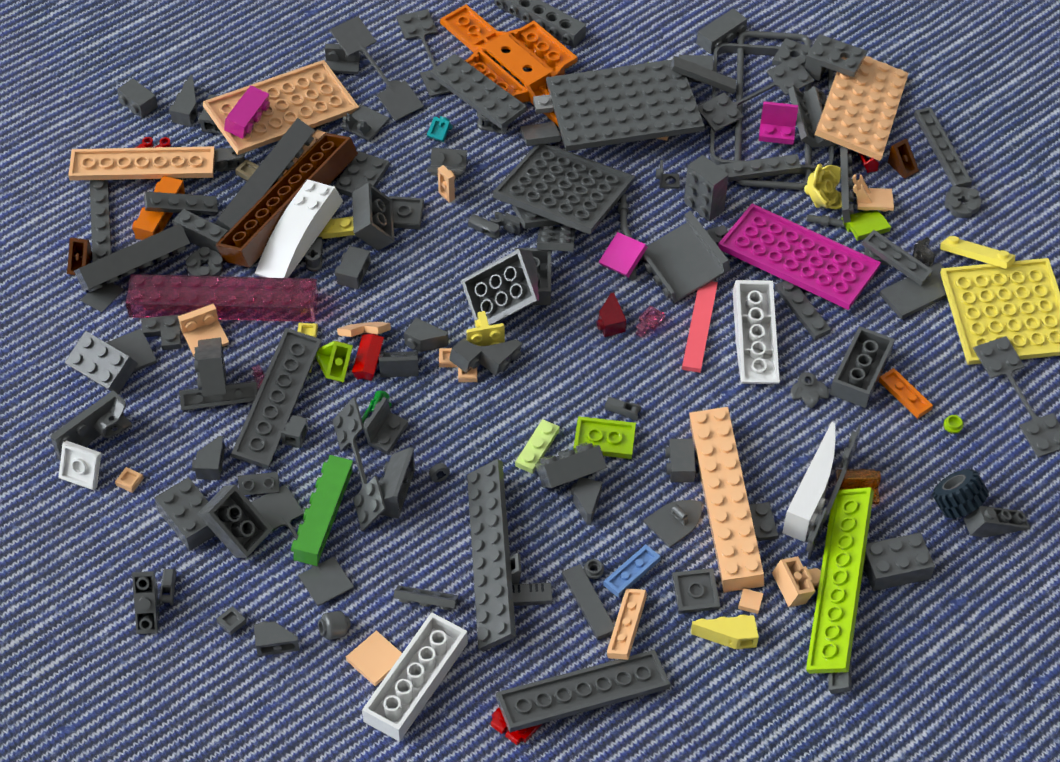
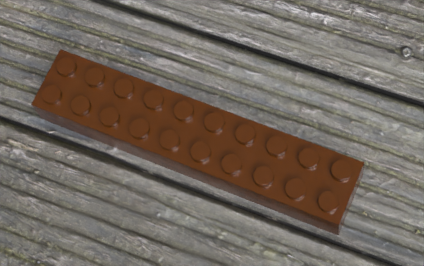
M324 133L215 245L223 261L250 268L262 255L278 221L307 179L330 185L358 155L351 137Z

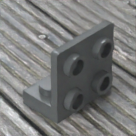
M432 147L431 165L427 168V172H431L433 176H438V168L444 165L454 173L455 177H459L466 172L468 150Z
M383 397L381 402H377L372 415L366 418L363 428L368 445L389 455L409 424L407 420L391 413L388 399Z

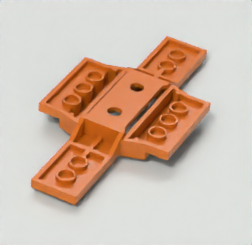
M467 4L440 19V24L473 52L465 61L522 103L530 101L533 104V96L549 95L546 77L564 75L565 69L578 61V57L535 21L522 28L508 32L497 31ZM502 49H506V50H510V52H509V53H503L501 50H502ZM489 56L494 57L500 63L501 66L505 67L508 71H510L511 75L517 77L524 86H522L516 79H514L509 73H507ZM525 67L532 68V71L525 72L523 69ZM554 109L553 112L543 113L558 126Z

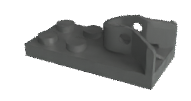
M112 390L50 435L57 458L61 461L62 444L65 441L87 447L101 435L104 438H111L122 430L129 427L132 428V423L123 414L126 407L125 400Z

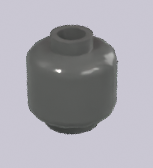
M342 611L324 613L318 621L319 633L327 640L345 637L348 629L351 627L349 617H346Z

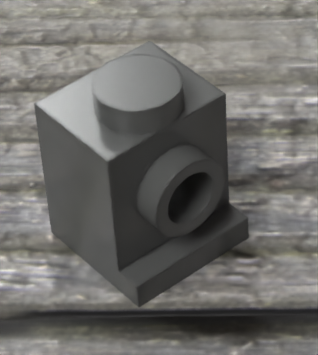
M292 415L290 422H286L284 430H281L282 444L301 448L309 430L306 418Z

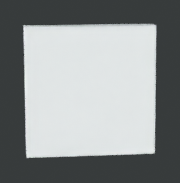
M69 441L63 442L59 478L95 490L98 484L101 452Z

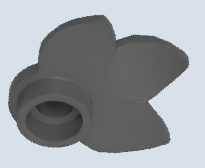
M810 372L802 373L798 378V382L792 386L790 391L793 400L802 398L810 409L816 405L819 398H829V391L826 385L817 381L815 375ZM805 379H809L811 383H806Z

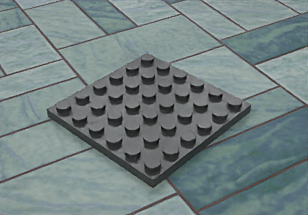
M540 144L535 145L493 191L492 197L591 235L633 184L635 176L553 145Z

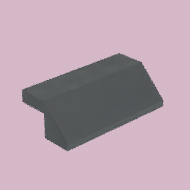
M794 86L789 88L791 104L799 106L796 123L801 140L812 148L838 145L814 135L827 100L825 93L815 86L805 93H802Z

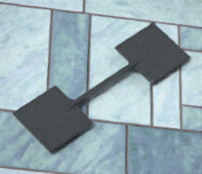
M428 9L396 16L405 40L421 38L434 69L436 64L424 37L438 32ZM431 70L420 72L430 97L451 92L430 76Z
M359 16L329 30L347 56L356 52H363L387 85V89L376 94V96L395 121L424 107L405 80L396 85H391L366 51L368 46L377 43V41Z
M793 57L767 70V74L773 80L771 85L737 102L731 101L724 92L697 107L702 117L716 132L744 118L737 108L738 105L775 86L779 87L787 96L789 95L788 89L792 86L799 90L813 83L814 79L798 60Z
M1007 336L973 347L991 379L1001 375L1008 377L1032 417L1031 421L1020 424L1019 427L1036 456L1039 458L1060 450V424L1055 415L1051 413L1043 417L1036 416L1012 377L1013 371L1025 366Z
M353 397L335 416L333 425L340 451H343L350 443L353 448L362 482V489L353 500L361 531L364 532L386 507L377 476H374L369 483L366 480L358 446L355 441L357 435L364 428L356 397Z
M861 425L858 426L856 432L852 431L850 443L845 448L842 456L843 460L840 468L843 469L827 507L824 508L822 514L818 513L814 523V530H811L806 547V551H809L807 558L809 560L857 447Z
M286 484L279 487L280 492L267 493L251 501L252 505L273 530L281 526H287L295 539H298V535L291 522L304 515V511ZM335 557L318 563V566L312 565L311 569L298 575L318 607L354 588Z

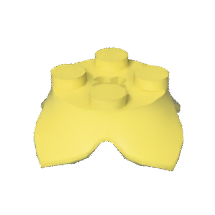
M818 164L815 171L809 175L804 189L805 193L810 195L816 208H842L841 192L836 190V186L841 179V167L827 165L822 168V164Z

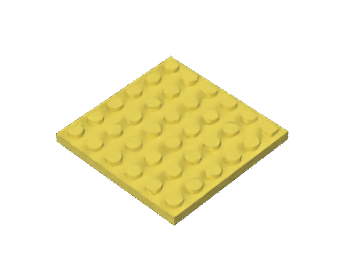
M1049 258L1015 261L1007 269L992 264L941 268V278L967 365L982 364L973 347L1007 336L1020 359L1060 356V291Z

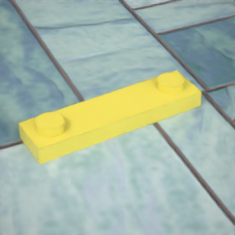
M949 236L940 245L941 250L1005 269L1015 262L1016 255L1010 254L1007 251L959 239L956 236Z

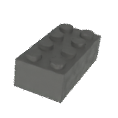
M859 326L832 381L830 395L866 408L879 381V377L882 375L890 358L895 339Z

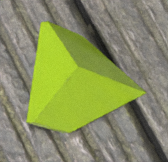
M332 341L319 348L316 359L325 378L344 382L353 345Z

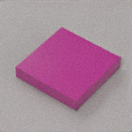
M617 232L599 260V264L629 278L648 247L642 242Z

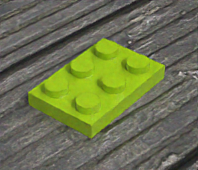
M578 416L573 449L576 450L577 445L587 442V444L600 445L603 456L632 459L636 423Z

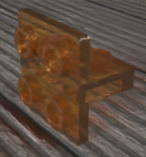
M842 469L836 470V481H838ZM847 469L839 490L871 487L874 491L872 504H879L878 487L881 480L880 471H875V469Z

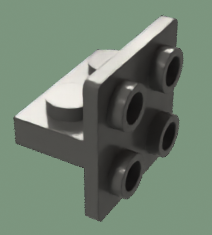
M325 44L326 63L333 73H359L361 52L347 56L339 44Z

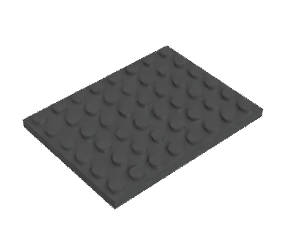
M671 59L546 77L547 88L551 96L565 150L572 151L704 131V123L687 76L671 70Z

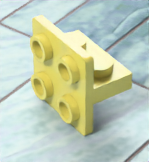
M485 311L477 312L478 320H475V328L466 330L467 341L478 346H489L505 342L504 324L489 325Z

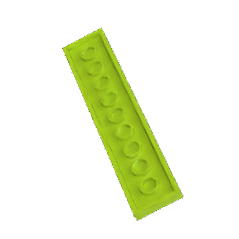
M871 487L839 490L830 511L806 671L809 674L849 672L874 495Z

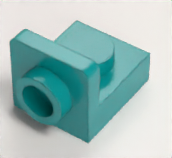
M434 116L427 137L444 143L449 129L452 130L453 128L450 120L446 117L440 116L438 118Z

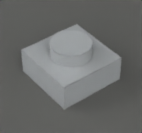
M550 95L533 96L536 114L553 112Z

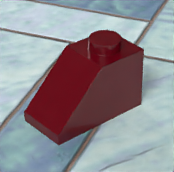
M610 293L599 311V320H596L597 328L599 331H602L604 337L626 332L627 320L614 293Z

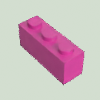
M250 85L225 118L224 130L242 139L247 133L250 134L255 122H259L263 111L266 112L270 106L268 101L269 93Z

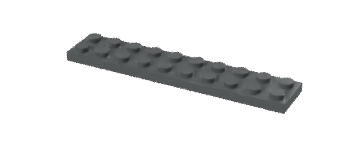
M499 459L467 474L478 649L483 652L516 637L503 462Z

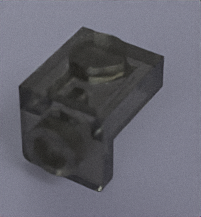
M927 237L915 243L912 256L930 267L933 265L936 255L928 249L930 239Z

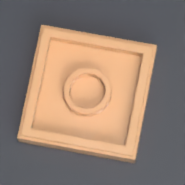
M376 630L346 656V661L376 686L386 677L402 653Z

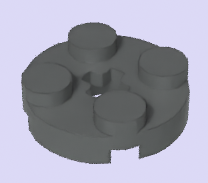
M953 186L946 194L944 206L955 217L970 218L972 214L979 212L981 198L976 189Z
M208 247L200 248L186 259L188 275L196 281L202 282L201 279L212 281L223 272L221 255L214 250H210Z

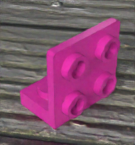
M763 102L758 141L793 145L799 106Z

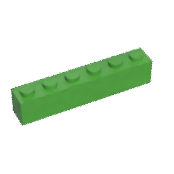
M330 455L328 461L323 463L322 477H318L315 488L317 490L311 494L310 508L305 509L303 517L305 521L299 525L298 539L294 540L291 546V552H294V561L318 566L352 475L353 460Z

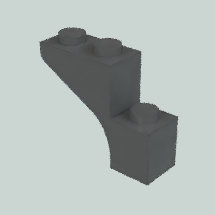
M463 338L451 349L449 360L465 373L471 368L475 369L480 363L496 376L500 371L504 372L512 360L516 361L520 357L522 343L519 340H511L489 346H478Z

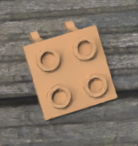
M856 174L852 177V181L855 184L853 191L856 193L857 210L894 211L892 189L868 188L862 175H860L859 180H856Z

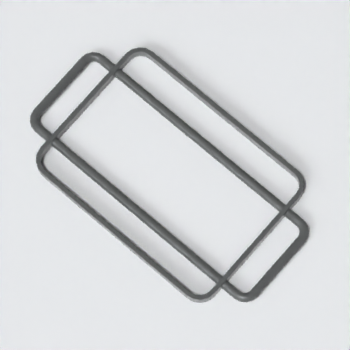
M744 31L738 36L737 44L723 43L715 48L713 71L717 72L718 55L722 53H737V102L743 99L744 54L775 56L780 46L744 44L745 38L782 40L787 38L803 41L805 45L810 47L811 40L803 34ZM828 69L829 95L833 83V72L831 69ZM811 84L805 86V92L811 89ZM712 86V98L716 97V87ZM742 103V104L738 105L737 108H738V110L743 114V103ZM742 119L735 122L734 160L720 159L714 154L715 131L711 128L710 160L716 165L742 162ZM805 143V165H801V172L789 173L805 175V181L802 183L749 179L736 182L741 186L804 190L809 175L817 167V165H812V147ZM829 146V162L826 165H822V168L827 165H833V146Z

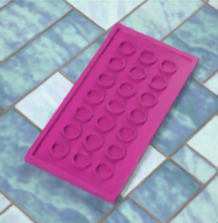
M751 204L718 243L721 251L847 310L850 309L881 265V262L755 204Z

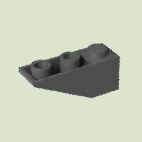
M190 75L188 80L184 82L181 92L177 94L174 104L169 108V114L173 123L192 127L198 116L193 75Z
M980 506L964 518L970 536L991 537L1030 528L1024 512L1018 510Z

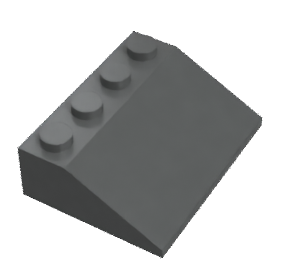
M517 249L461 280L474 321L478 320L477 312L485 311L488 324L493 325L539 301L537 266L530 250Z

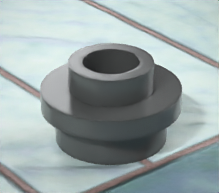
M591 559L584 565V572L588 578L598 579L604 573V566L599 560Z

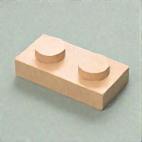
M443 165L438 168V190L450 203L455 200V175Z

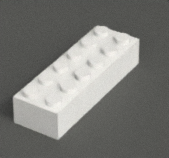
M431 612L362 709L363 722L400 742L468 644L467 631Z

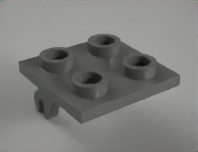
M361 104L359 109L355 110L352 114L347 113V117H343L341 128L370 142L390 119Z

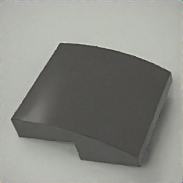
M141 329L106 342L138 363L133 372L157 363Z

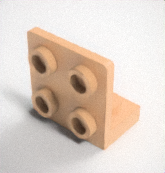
M214 304L178 316L181 332L193 356L195 354V347H198V340L221 337L222 347L229 345V340L218 321L217 310Z

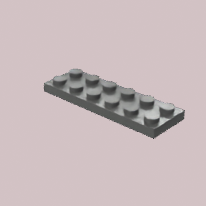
M453 54L430 71L432 78L501 129L527 111L525 104L456 54Z

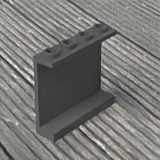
M691 211L684 214L686 218L685 224L647 245L648 248L639 260H643L646 271L654 275L653 279L657 286H662L665 297L667 299L671 298L674 304L731 270L727 257Z

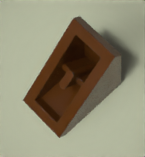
M907 139L891 146L888 164L903 178H907L919 171Z
M70 237L67 274L75 275V270L90 264L92 261L89 239Z

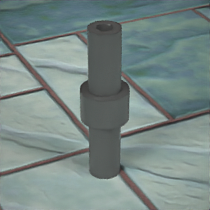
M815 215L807 216L806 222L821 224L820 226H843V220L829 218L826 215H822V217Z

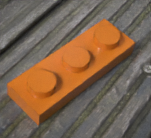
M894 368L879 377V382L917 419L932 410L933 405Z

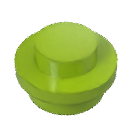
M950 415L944 420V428L950 433H959L963 429V421L957 415Z

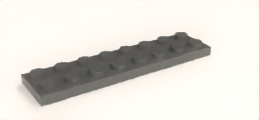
M285 328L232 450L231 457L269 469L281 441V430H284L286 422H289L322 339Z
M655 650L629 656L628 660L618 659L496 692L495 697L509 732H514L670 688V682Z

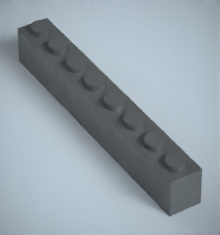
M297 118L217 218L215 224L229 231L284 175L283 173L295 164L293 160L301 157L305 151L303 150L304 146H309L314 140L312 135L315 130Z

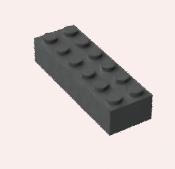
M180 223L75 270L74 273L82 290L88 289L89 292L103 287L101 284L103 282L107 285L119 280L118 276L121 274L125 277L137 272L136 267H139L141 270L152 265V260L154 259L158 262L170 257V252L174 255L185 250V245L190 244Z

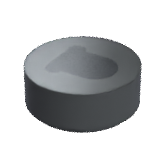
M444 463L434 465L429 471V476L433 482L444 481L450 474L448 467Z

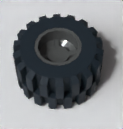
M964 469L952 473L940 481L934 488L932 495L946 518H959L978 509L987 500L989 491L976 470Z

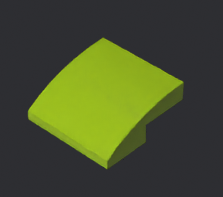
M877 210L855 213L851 215V222H843L848 233L852 232L857 241L865 239L873 230L883 234L890 232L891 229L890 224Z

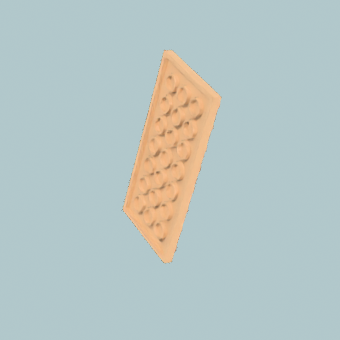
M869 56L865 57L854 77L836 72L814 135L880 161L909 73L872 59Z
M324 60L252 84V86L269 93L268 101L270 106L266 112L263 111L259 122H255L251 133H247L243 139L224 130L225 118L250 85L203 101V107L237 155L280 140L297 118L311 128L347 116V113L352 114L355 110L359 109L357 103Z

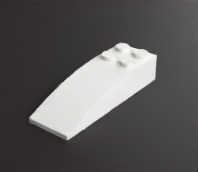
M307 179L273 230L255 271L257 276L282 284L286 282L342 204L343 200L335 187Z
M736 280L733 288V305L741 384H779L773 281Z
M831 422L786 513L782 533L803 542L806 541L811 530H814L818 513L822 514V508L826 501L824 498L835 450V423Z

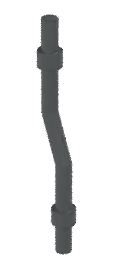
M624 194L620 198V204L618 205L620 228L623 235L632 238L627 226L629 206ZM638 264L629 276L630 280H636Z

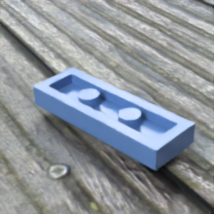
M645 544L605 579L603 586L619 598L626 589H629L660 561L661 556Z

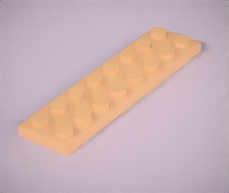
M215 147L72 149L68 176L70 181L161 179L163 176L171 178H213Z

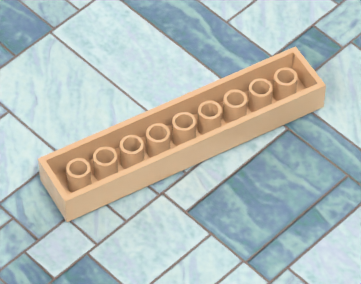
M728 407L690 412V427L723 593L743 590V588L763 587L764 572Z

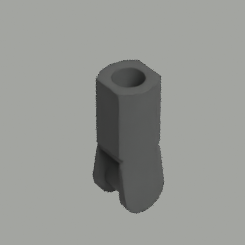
M472 214L469 218V227L491 238L499 237L500 231L497 223L488 221L475 214Z
M608 397L605 404V410L623 415L631 420H637L638 413L642 409L638 404L624 402Z
M174 569L163 570L159 605H163V603L174 604L177 574Z

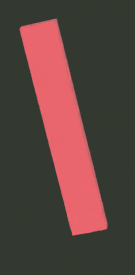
M712 281L697 290L682 370L701 373L718 282Z

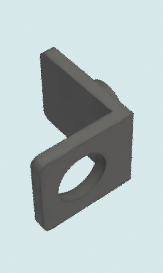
M660 160V168L656 169V179H659V188L679 189V174H663V160ZM673 178L676 182L668 184L666 179Z

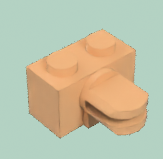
M798 556L780 560L772 572L788 607L806 604L814 594L815 589L819 587L821 570L803 567Z

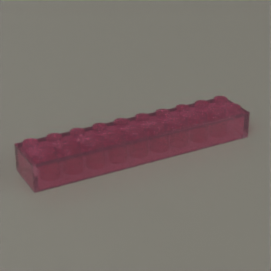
M131 274L126 307L129 317L135 318L178 314L180 316L214 304L219 320L315 322L319 292L317 279Z

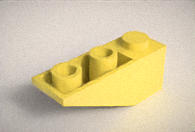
M754 615L692 621V635L733 649L757 647L759 636Z

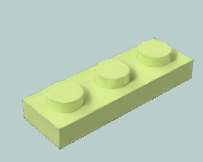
M542 419L515 461V466L533 474L536 469L535 464L540 463L539 459L543 458L559 433L560 426Z

